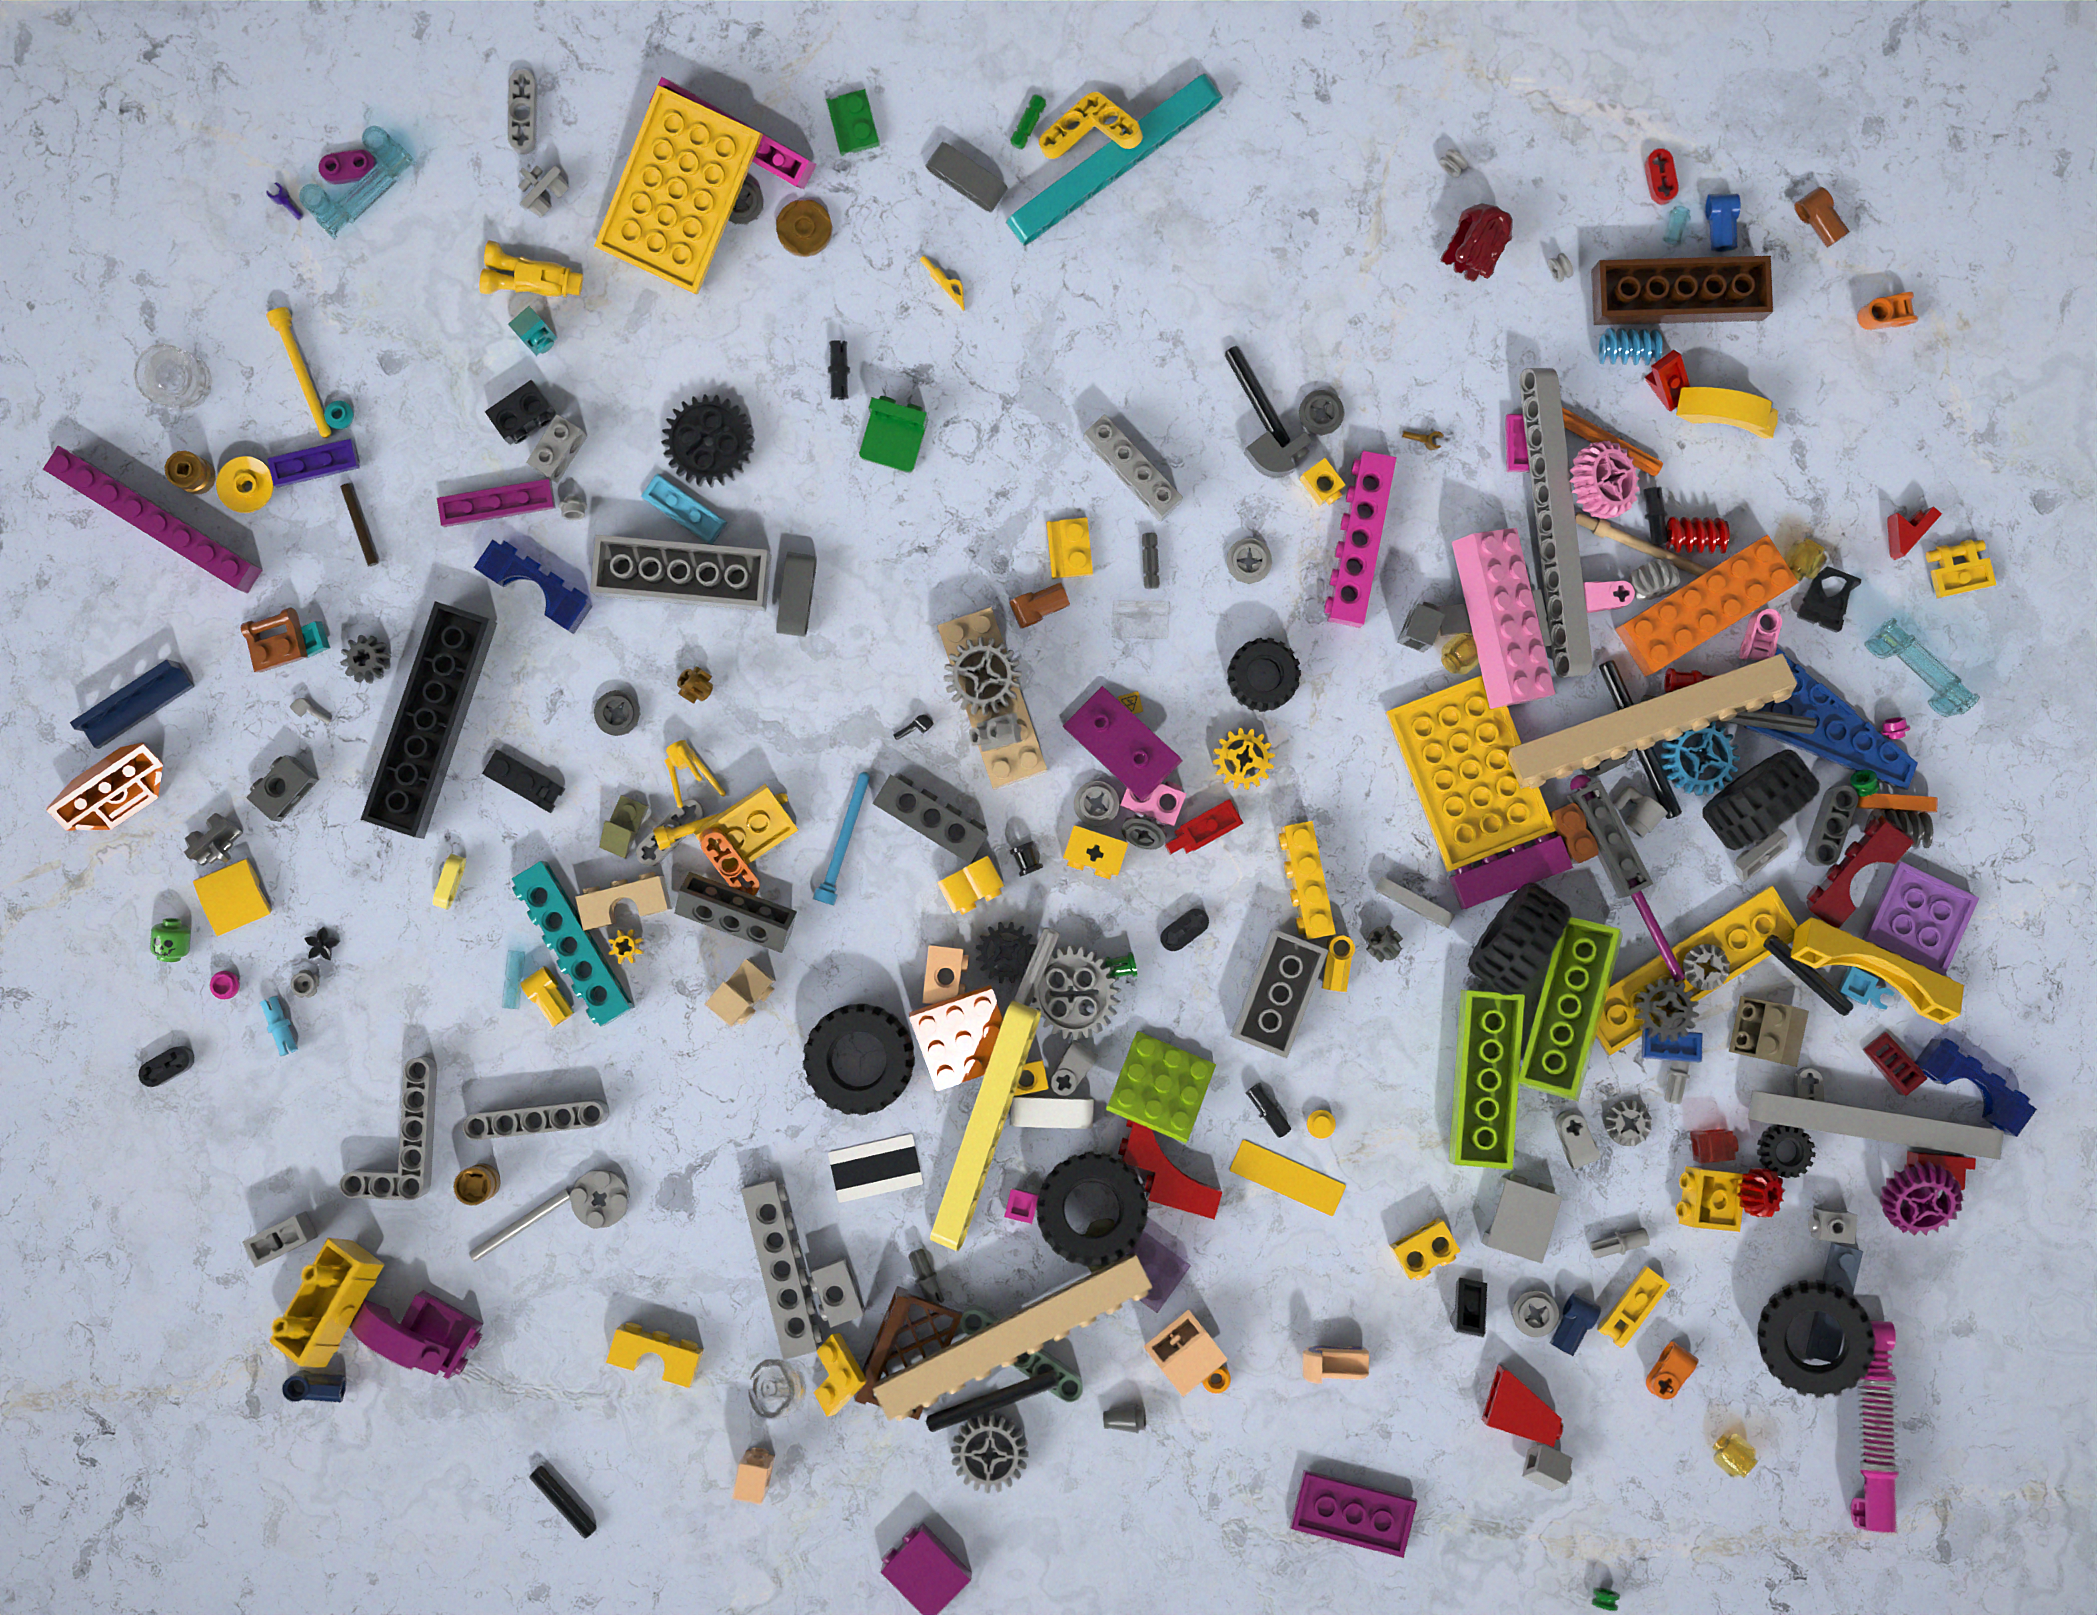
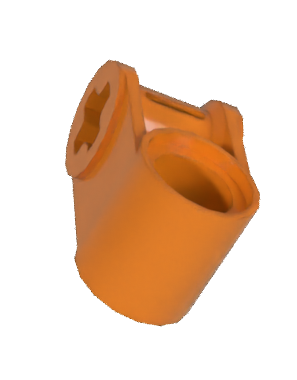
M1905 292L1872 300L1859 310L1857 314L1859 325L1866 330H1874L1887 327H1902L1917 322L1918 316L1914 315L1911 300L1914 298L1913 292ZM1872 309L1876 310L1879 319L1873 316Z
M1670 1342L1664 1348L1659 1360L1646 1377L1647 1389L1661 1399L1669 1400L1674 1398L1687 1378L1696 1369L1699 1361L1698 1358L1676 1342ZM1660 1380H1663L1666 1384L1665 1389H1662L1658 1384Z

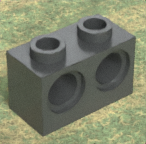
M1423 602L1421 605L1418 603L1409 611L1397 643L1424 653L1433 646L1445 614L1439 612V607L1434 604Z

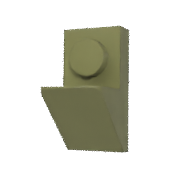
M621 795L610 821L605 820L599 848L626 859L649 806Z

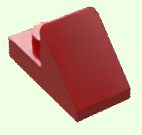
M1672 350L1651 365L1652 372L1645 376L1646 382L1670 412L1678 407L1681 388L1691 387L1682 356L1675 350Z
M1933 506L1925 511L1918 510L1909 521L1899 513L1889 516L1887 518L1890 557L1893 560L1904 557L1942 513Z

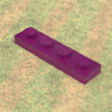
M550 479L437 498L442 527L556 509Z

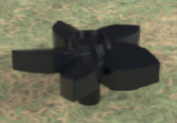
M325 927L318 931L317 938L313 936L304 938L308 945L313 946L309 951L308 959L316 958L321 954L323 958L331 961L332 954L329 948L336 947L340 942L335 938H328V932Z

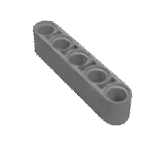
M591 1099L484 1111L468 1116L463 1122L462 1129L467 1138L483 1140L591 1128L607 1120L609 1108L604 1101ZM590 1106H595L599 1109L600 1117L597 1121L588 1117L587 1111ZM561 1109H566L571 1114V1120L568 1124L561 1122L559 1119ZM533 1112L539 1113L542 1117L540 1127H536L531 1123L530 1117ZM505 1115L513 1119L514 1124L511 1130L505 1129L502 1125V1119ZM476 1118L484 1122L485 1129L483 1133L476 1132L473 1127Z

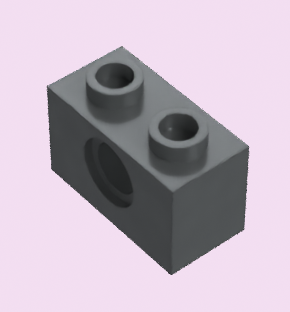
M288 755L278 757L270 765L269 769L271 771L264 778H259L250 787L251 793L246 797L271 821L281 822L319 781L295 757ZM283 779L286 787L283 793L279 794L276 790V785L278 781Z

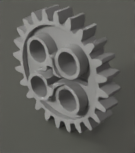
M1075 945L1068 947L1067 952L1064 947L1057 949V955L1052 952L1034 995L1037 1002L1031 1005V1008H1039L1041 1017L1046 1018L1043 1024L1044 1028L1050 1025L1054 1026L1052 1034L1055 1035L1063 1030L1064 1039L1070 1037L1071 1033H1073L1074 1039L1078 1040L1083 1032L1084 1036L1089 1038L1092 1036V1030L1099 1033L1103 1031L1101 1024L1107 1026L1111 1023L1107 1015L1114 1016L1117 1014V1011L1112 1006L1121 1003L1119 999L1114 998V994L1121 992V989L1113 987V983L1117 982L1119 977H1110L1114 967L1105 968L1103 966L1106 962V957L1096 960V950L1091 951L1087 955V948L1083 946L1080 947L1077 953ZM1084 971H1088L1092 975L1091 985L1083 980ZM1057 972L1062 973L1065 978L1063 986L1056 981L1055 976ZM1073 988L1074 991L1097 989L1099 993H1084L1076 997V994L1053 996L1051 991L1064 992ZM1086 999L1094 1004L1093 1013H1089L1085 1009ZM1059 1000L1066 1004V1014H1062L1058 1010L1057 1004Z

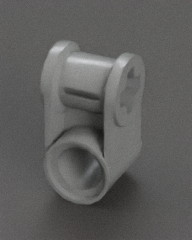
M1074 1039L1050 1078L1052 1089L1061 1096L1071 1094L1091 1069L1098 1055ZM1069 1075L1068 1082L1071 1083L1070 1087L1058 1089L1057 1077Z
M1571 1111L1559 1114L1555 1121V1127L1570 1167L1575 1170L1600 1160L1598 1147L1591 1136L1585 1119ZM1570 1120L1576 1122V1124L1572 1126L1573 1131H1569L1568 1129H1566L1570 1126Z

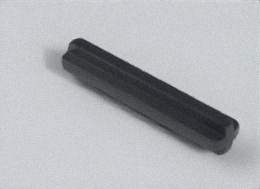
M539 1466L530 1474V1480L584 1539L595 1532L597 1526L543 1466Z

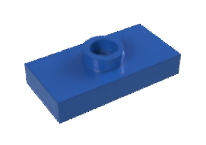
M1647 1028L1642 1030V1058L1702 1062V1033L1688 1032V1035L1683 1038L1678 1034V1040L1673 1042L1667 1036L1666 1041L1659 1042L1658 1034L1649 1038L1648 1033L1650 1030Z

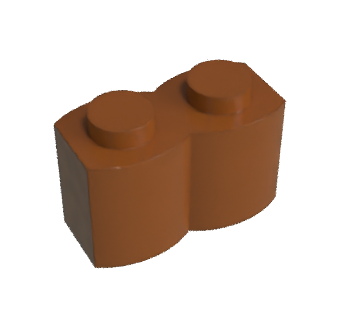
M1570 803L1549 812L1556 830L1553 833L1556 836L1562 837L1572 864L1582 863L1598 855L1599 850L1596 839L1586 829V819L1578 805Z

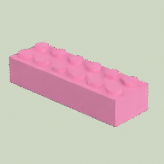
M1517 528L1473 533L1453 541L1452 546L1490 709L1531 702L1555 695Z

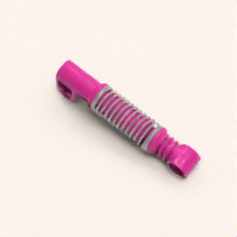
M1870 1320L1875 1335V1356L1873 1363H1870L1868 1367L1869 1372L1864 1379L1860 1378L1858 1380V1384L1862 1385L1858 1389L1867 1391V1393L1858 1394L1862 1397V1400L1858 1402L1863 1404V1406L1858 1408L1863 1411V1413L1859 1414L1860 1417H1863V1420L1858 1422L1863 1424L1862 1427H1859L1863 1431V1433L1859 1434L1863 1438L1859 1443L1863 1444L1864 1447L1859 1449L1864 1451V1453L1859 1456L1864 1458V1460L1860 1461L1859 1468L1860 1473L1864 1476L1865 1498H1853L1851 1503V1519L1854 1527L1862 1530L1897 1533L1895 1479L1899 1476V1466L1895 1465V1463H1899V1461L1895 1460V1456H1899V1454L1895 1453V1449H1899V1447L1894 1446V1443L1899 1441L1894 1439V1436L1899 1434L1894 1432V1429L1899 1427L1894 1425V1422H1898L1897 1419H1894V1416L1898 1415V1413L1894 1412L1893 1409L1898 1407L1893 1405V1402L1898 1400L1890 1395H1897L1898 1393L1889 1391L1890 1389L1897 1388V1378L1888 1367L1892 1366V1362H1888V1358H1892V1355H1888V1351H1892L1895 1347L1896 1332L1893 1323L1890 1321Z

